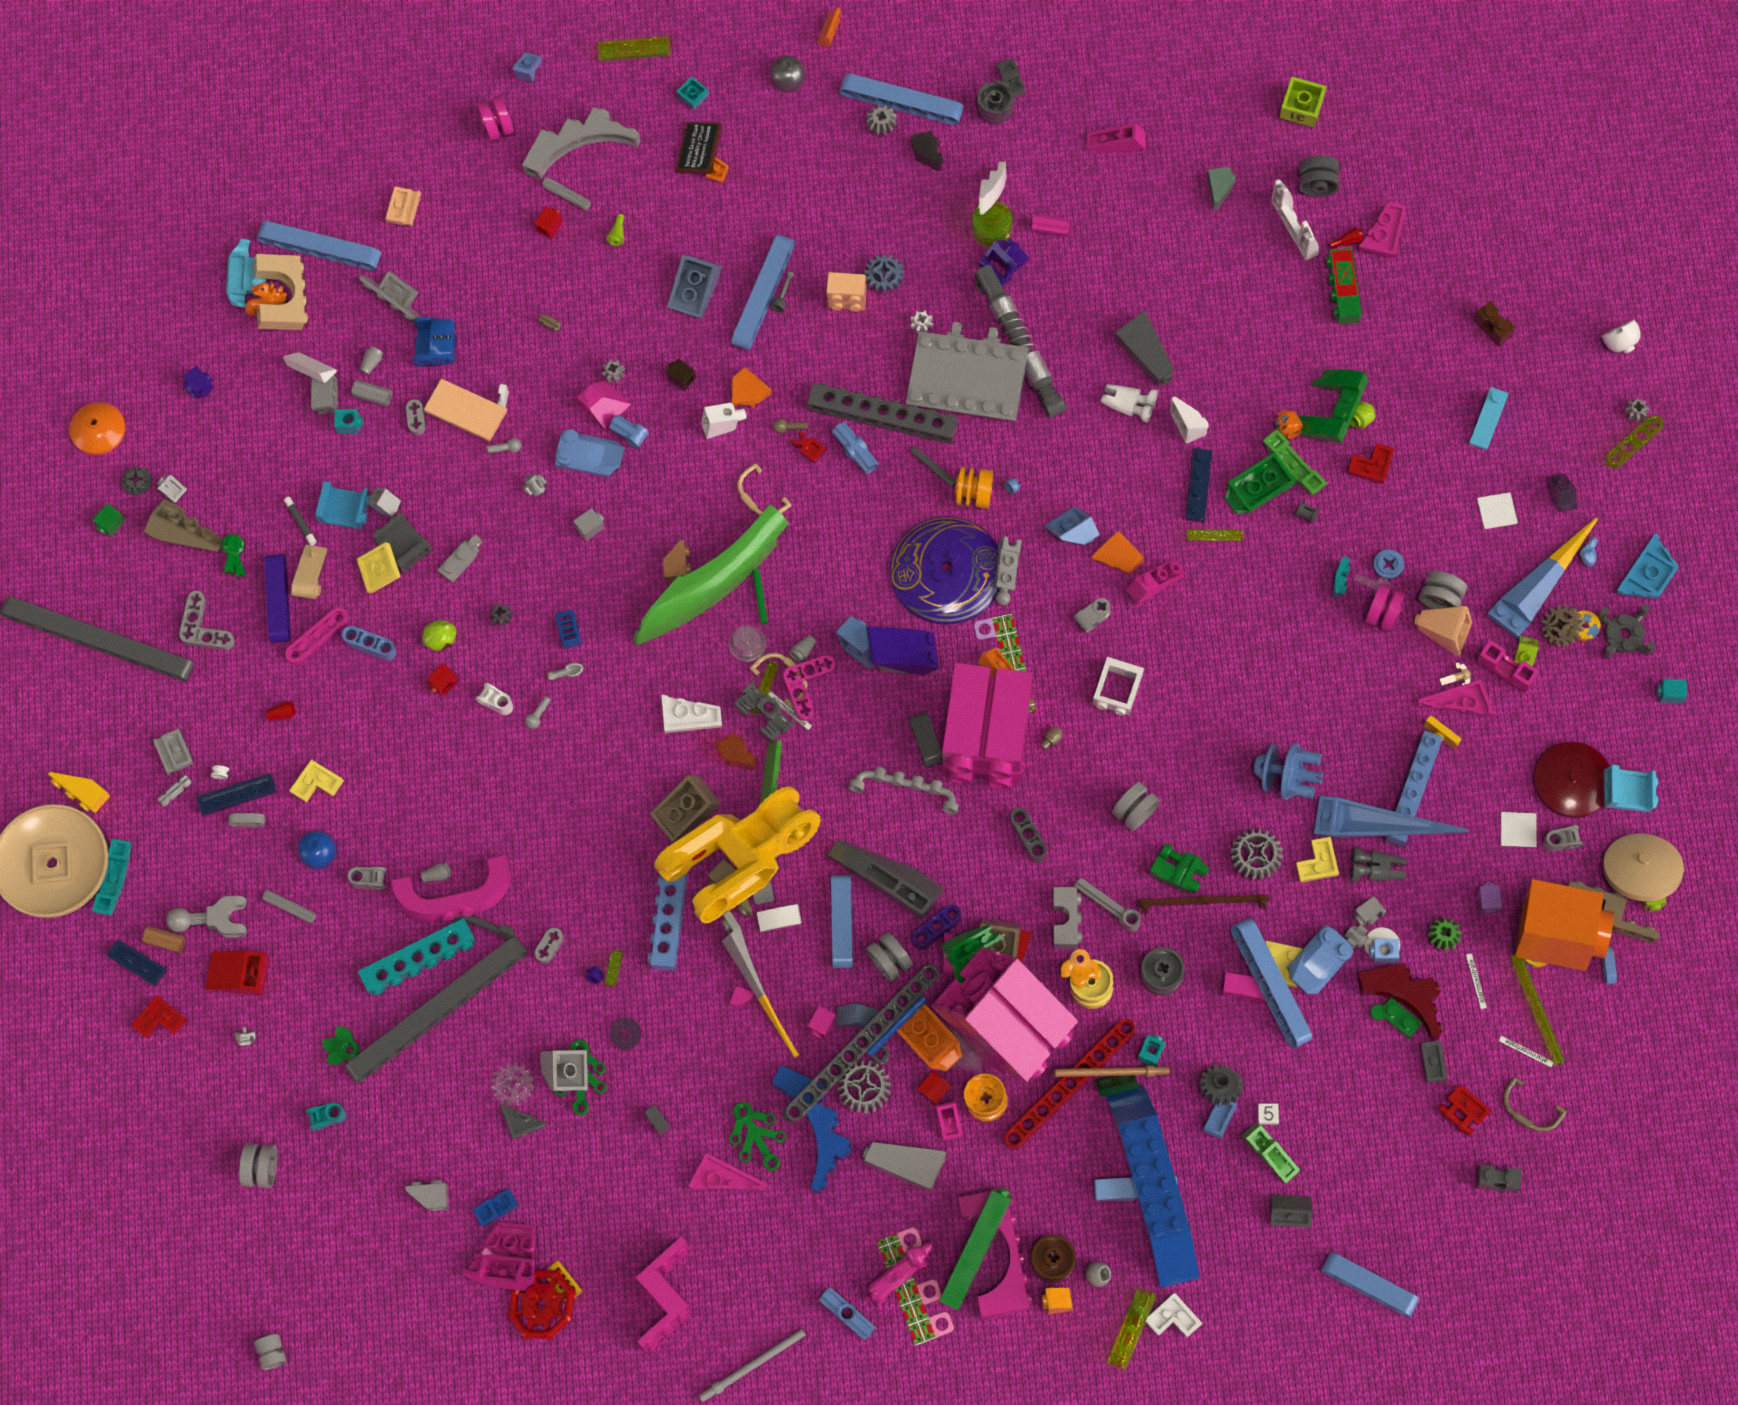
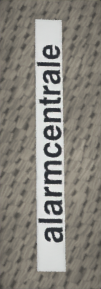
M772 692L768 694L782 709L809 730L812 727L807 721L799 720L794 710Z
M1472 953L1467 954L1480 1008H1487Z
M1503 1036L1499 1039L1500 1042L1549 1067H1552L1554 1063Z

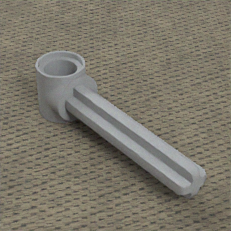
M1083 878L1077 880L1075 887L1119 919L1118 922L1123 925L1126 931L1135 932L1140 928V914L1136 910L1124 909ZM1128 918H1135L1137 922L1129 924L1126 920Z

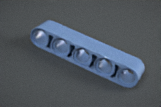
M831 875L833 969L853 968L851 875Z
M1333 1252L1329 1253L1321 1269L1326 1275L1411 1318L1420 1300L1414 1294Z

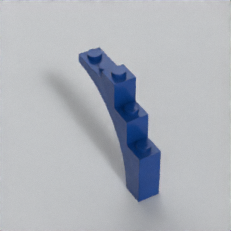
M780 1065L772 1084L774 1088L793 1099L812 1079ZM816 1082L817 1087L823 1090L824 1084ZM804 1094L803 1101L807 1104H810V1096L808 1094ZM825 1094L820 1098L818 1102L823 1101ZM817 1102L805 1115L811 1123L817 1140L818 1160L811 1191L819 1195L820 1190L824 1191L828 1184L826 1179L828 1173H832L836 1167L837 1162L834 1160L838 1159L843 1162L845 1157H849L853 1147L850 1146L851 1141L831 1132L832 1129H836L839 1123L837 1112Z

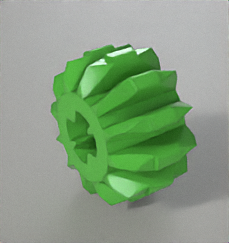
M1443 917L1441 922L1436 919L1434 921L1435 925H1430L1429 929L1431 932L1428 933V937L1433 938L1430 941L1431 944L1437 943L1436 949L1439 950L1443 946L1444 951H1447L1448 947L1454 949L1456 947L1455 943H1460L1461 939L1459 936L1462 935V931L1457 930L1460 927L1459 924L1452 925L1453 919H1450L1448 923L1446 918ZM1442 932H1443V933H1446V932H1447L1449 935H1448V936H1446V935L1442 936L1441 933H1442Z

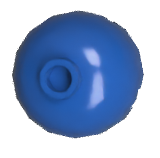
M313 830L301 837L298 842L297 852L299 859L305 866L313 870H321L327 868L336 858L337 847L329 834Z

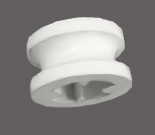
M212 766V778L228 779V767Z

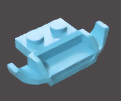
M240 239L237 246L231 252L227 265L226 293L231 304L241 308L246 306V293L253 294L251 287L266 282V279H254V258L249 257L248 248L250 240Z

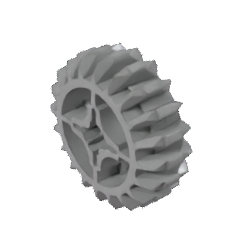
M1253 828L1250 829V834L1243 831V837L1238 835L1236 837L1237 841L1232 843L1234 848L1230 850V853L1234 854L1230 860L1236 861L1233 867H1240L1238 873L1241 874L1244 871L1245 878L1249 874L1252 875V880H1255L1256 876L1263 880V874L1269 878L1271 876L1270 872H1277L1276 867L1281 866L1280 860L1283 859V855L1280 854L1283 848L1278 847L1280 841H1274L1275 835L1268 837V830L1265 831V834H1262L1261 828H1258L1257 833L1254 832ZM1251 841H1260L1262 843L1254 845ZM1242 847L1246 849L1249 855L1245 862L1241 856ZM1267 847L1272 852L1271 862L1267 860L1268 857L1264 853ZM1254 851H1255V853H1256V851H1257V852H1260V851H1261L1259 857H1258V855H1257V857L1254 856V857L1252 858ZM1257 863L1264 867L1255 868L1251 865Z
M861 1060V1066H857V1063L853 1065L854 1068H850L847 1071L848 1074L845 1073L842 1076L845 1079L838 1080V1083L843 1086H839L837 1089L839 1092H843L839 1095V1098H846L843 1104L846 1106L851 1103L849 1110L852 1111L856 1106L857 1113H860L861 1108H864L865 1114H868V1108L870 1107L873 1112L876 1111V1104L879 1108L883 1107L880 1100L888 1101V1098L884 1095H890L891 1091L885 1088L891 1087V1083L885 1082L889 1079V1075H883L885 1073L884 1068L877 1071L879 1069L878 1063L871 1067L872 1061L869 1060L868 1064L864 1065V1060ZM865 1072L861 1079L850 1081L856 1074ZM870 1074L878 1078L881 1087H877L876 1084L870 1082ZM865 1081H867V1087H868L869 1089L866 1088V1090L863 1091V1095H862V1090H861V1086H860V1085L863 1086V1083H865ZM848 1087H852L859 1092L858 1100L849 1094ZM878 1093L874 1099L865 1101L867 1095Z

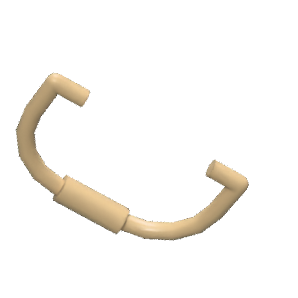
M753 464L740 475L737 486L741 495L740 498L751 511L761 515L763 511L758 509V506L742 489V482L747 474L754 469L759 474L762 472V469L757 464ZM786 497L782 499L785 505L778 510L780 513L791 507V503Z
M768 653L760 657L750 667V670L758 676L760 672L756 667L767 658L772 657L783 660V663L788 667L796 664L789 657L787 658L782 654ZM805 681V682H804V685H805L806 690H807L808 684H807V681ZM802 691L796 699H801L803 697ZM786 698L784 702L793 708L790 700Z

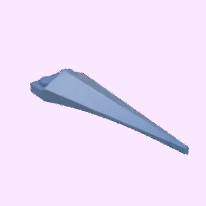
M1320 796L1314 829V834L1317 836L1336 838L1469 832L1466 828L1327 796Z

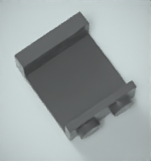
M402 512L391 517L385 526L376 529L372 535L378 546L385 542L390 543L397 567L403 574L432 551L430 543L426 539L423 540L406 521Z

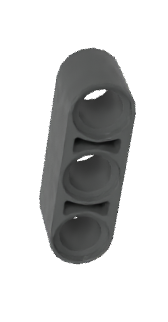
M927 711L908 717L925 768L943 763L942 752Z
M1023 808L1014 809L1011 812L1010 818L1012 828L1030 860L1034 863L1042 862L1046 857V846L1026 810ZM1020 815L1023 816L1024 820L1017 822L1014 820V817ZM1025 832H1031L1033 834V837L1027 839L1023 836V834ZM1037 848L1041 849L1043 853L1041 855H1034L1032 851Z

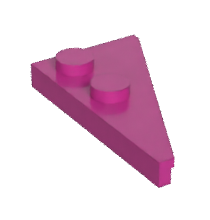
M706 1153L688 1188L707 1190H766L768 1184Z

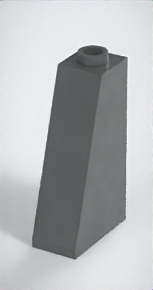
M1143 311L1115 333V341L1159 387L1162 384L1166 385L1172 380L1173 367L1146 312Z

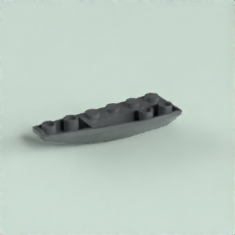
M838 840L827 854L832 860L922 921L945 891L943 887L911 866Z

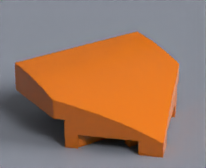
M746 367L732 378L730 390L733 406L741 404L755 408L756 404L762 402L772 393V390Z

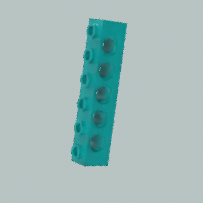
M463 918L359 970L358 973L370 996H377L382 994L386 988L401 984L403 979L407 977L413 978L419 975L421 970L425 968L431 969L437 966L439 961L443 959L449 960L456 955L455 953L471 949L476 941ZM457 937L458 941L456 944H449L451 938ZM440 946L441 948L438 953H431L433 947ZM417 955L423 956L420 962H414V957ZM405 964V968L402 971H396L397 965ZM381 973H387V977L384 980H378V976Z

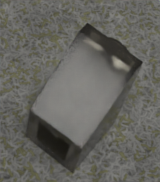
M932 131L911 135V146L915 160L936 171H941V163H944L942 153H938L937 147H939L937 136L934 137Z

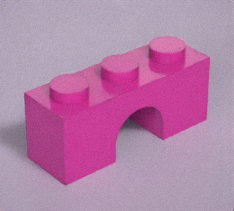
M1491 640L1487 643L1477 660V663L1524 693L1528 691L1539 673V670L1525 661L1517 663L1511 660L1506 655V649Z

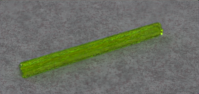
M1513 955L1511 961L1555 1066L1563 1064L1565 1059L1523 958Z

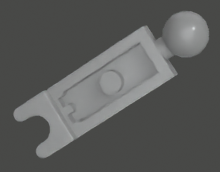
M1007 536L1002 537L998 544L999 553L994 588L1000 589V592L996 595V601L999 605H1007L1010 602L1011 597L1008 591L1012 592L1015 589L1018 557L1021 550V540L1018 539L1010 546Z

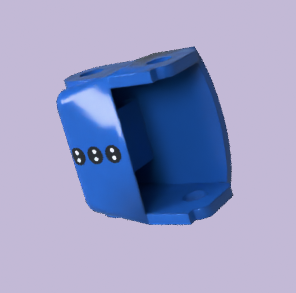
M432 317L414 319L415 328L418 329L415 345L416 355L413 356L414 365L419 367H435L453 364L456 353L455 321Z

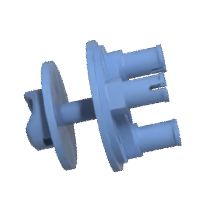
M1298 743L1291 745L1285 765L1278 764L1279 748L1277 744H1272L1267 754L1257 756L1254 773L1262 779L1263 791L1269 792L1276 774L1282 775L1281 796L1283 800L1287 801L1296 795L1313 799L1315 787L1299 783L1306 781L1319 785L1322 784L1323 780L1317 779V777L1323 778V772L1310 771L1303 766V762L1319 765L1322 754L1305 751V749L1299 747Z

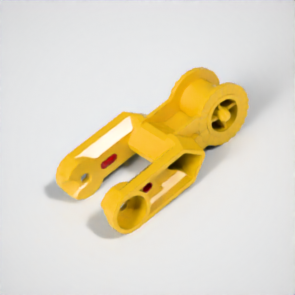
M786 786L770 794L755 812L743 820L732 814H718L663 850L657 857L654 868L666 881L673 882L683 877L692 866L720 848L738 870L717 884L703 888L692 900L695 907L694 913L702 923H710L764 888L779 868L775 858L780 854L792 853L809 842L820 826V816L814 810L803 811L797 805L799 801L797 790Z

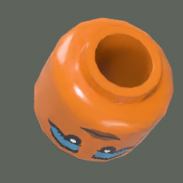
M1283 410L1277 415L1278 418L1275 420V426L1285 438L1292 439L1301 433L1303 425L1296 412Z

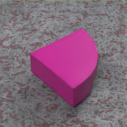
M736 986L729 1005L733 1007L744 1005L751 1001L755 994L752 991Z

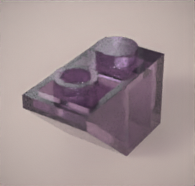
M1557 473L1547 477L1552 502L1557 511L1564 512L1577 509L1576 488L1566 474Z

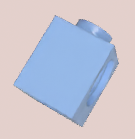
M1374 939L1373 945H1370L1369 948L1370 957H1373V963H1397L1399 960V939ZM1379 948H1387L1389 954H1381Z

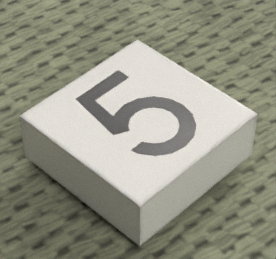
M1258 1104V1124L1278 1125V1104Z

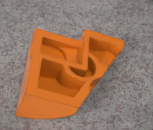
M1119 531L1091 557L1095 562H1103L1108 564V567L1119 568L1127 574H1131L1144 563V557Z

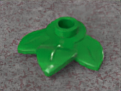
M337 1026L336 1037L328 1038L321 1042L323 1048L330 1054L327 1058V1063L332 1065L342 1064L346 1059L352 1060L360 1051L359 1045L353 1041L352 1033L342 1026ZM349 1047L353 1048L352 1053H347Z

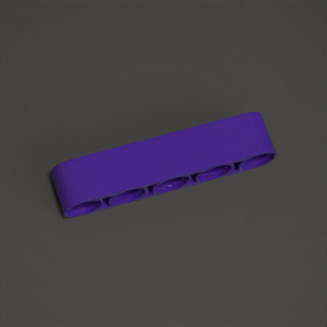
M285 554L265 555L270 643L290 641Z

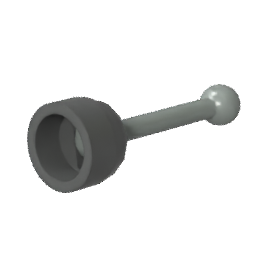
M791 271L786 274L787 279L780 297H775L771 302L770 308L775 312L782 313L785 310L786 302L783 297L790 279L794 276Z

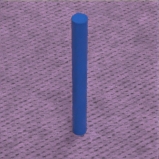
M922 995L866 1052L872 1056L928 1000Z

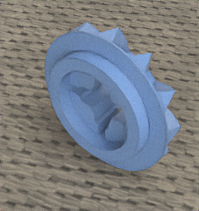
M1383 550L1376 555L1373 567L1376 570V574H1379L1382 578L1392 579L1398 577L1403 571L1404 560L1394 550ZM1385 561H1387L1388 563L1394 561V563L1392 564L1393 569L1389 567L1384 568L1386 564Z

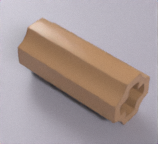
M147 926L142 941L146 944L181 953L186 938L182 935Z

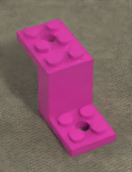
M682 1236L636 1276L639 1284L667 1314L637 1341L645 1352L655 1350L660 1345L658 1341L664 1336L666 1338L675 1331L674 1327L679 1322L683 1324L690 1317L689 1313L692 1312L687 1303L661 1275L662 1273L667 1274L674 1267L672 1264L678 1259L681 1261L688 1255L690 1248Z

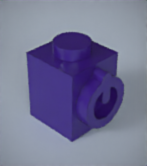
M195 366L182 376L185 381L182 385L191 397L196 396L200 399L207 396L214 389L210 383L213 381L207 372L203 373L198 366Z

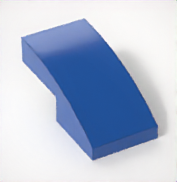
M507 1188L494 1198L487 1199L474 1208L473 1212L481 1226L484 1227L520 1205L511 1189Z

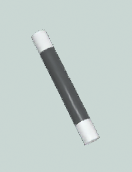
M286 497L284 502L310 546L315 545L317 541L291 497Z

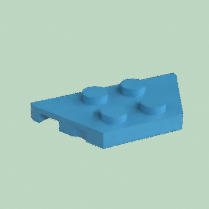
M1656 533L1617 589V594L1658 599L1678 570L1679 566L1671 558L1668 549L1663 547L1659 540L1660 537Z

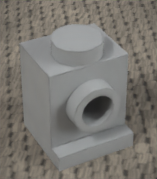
M1373 896L1355 909L1353 914L1355 916L1354 920L1359 926L1372 925L1379 919L1378 916L1380 918L1384 917L1386 910Z

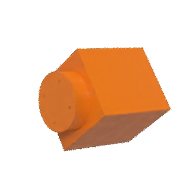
M1532 879L1523 904L1515 957L1582 971L1587 970L1592 956L1605 959L1612 934L1614 912L1601 910L1604 893Z

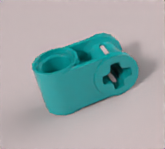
M335 1102L311 1107L306 1110V1114L309 1115L311 1125L309 1129L311 1131L341 1123L346 1118L345 1109ZM339 1109V1115L332 1117L333 1110Z

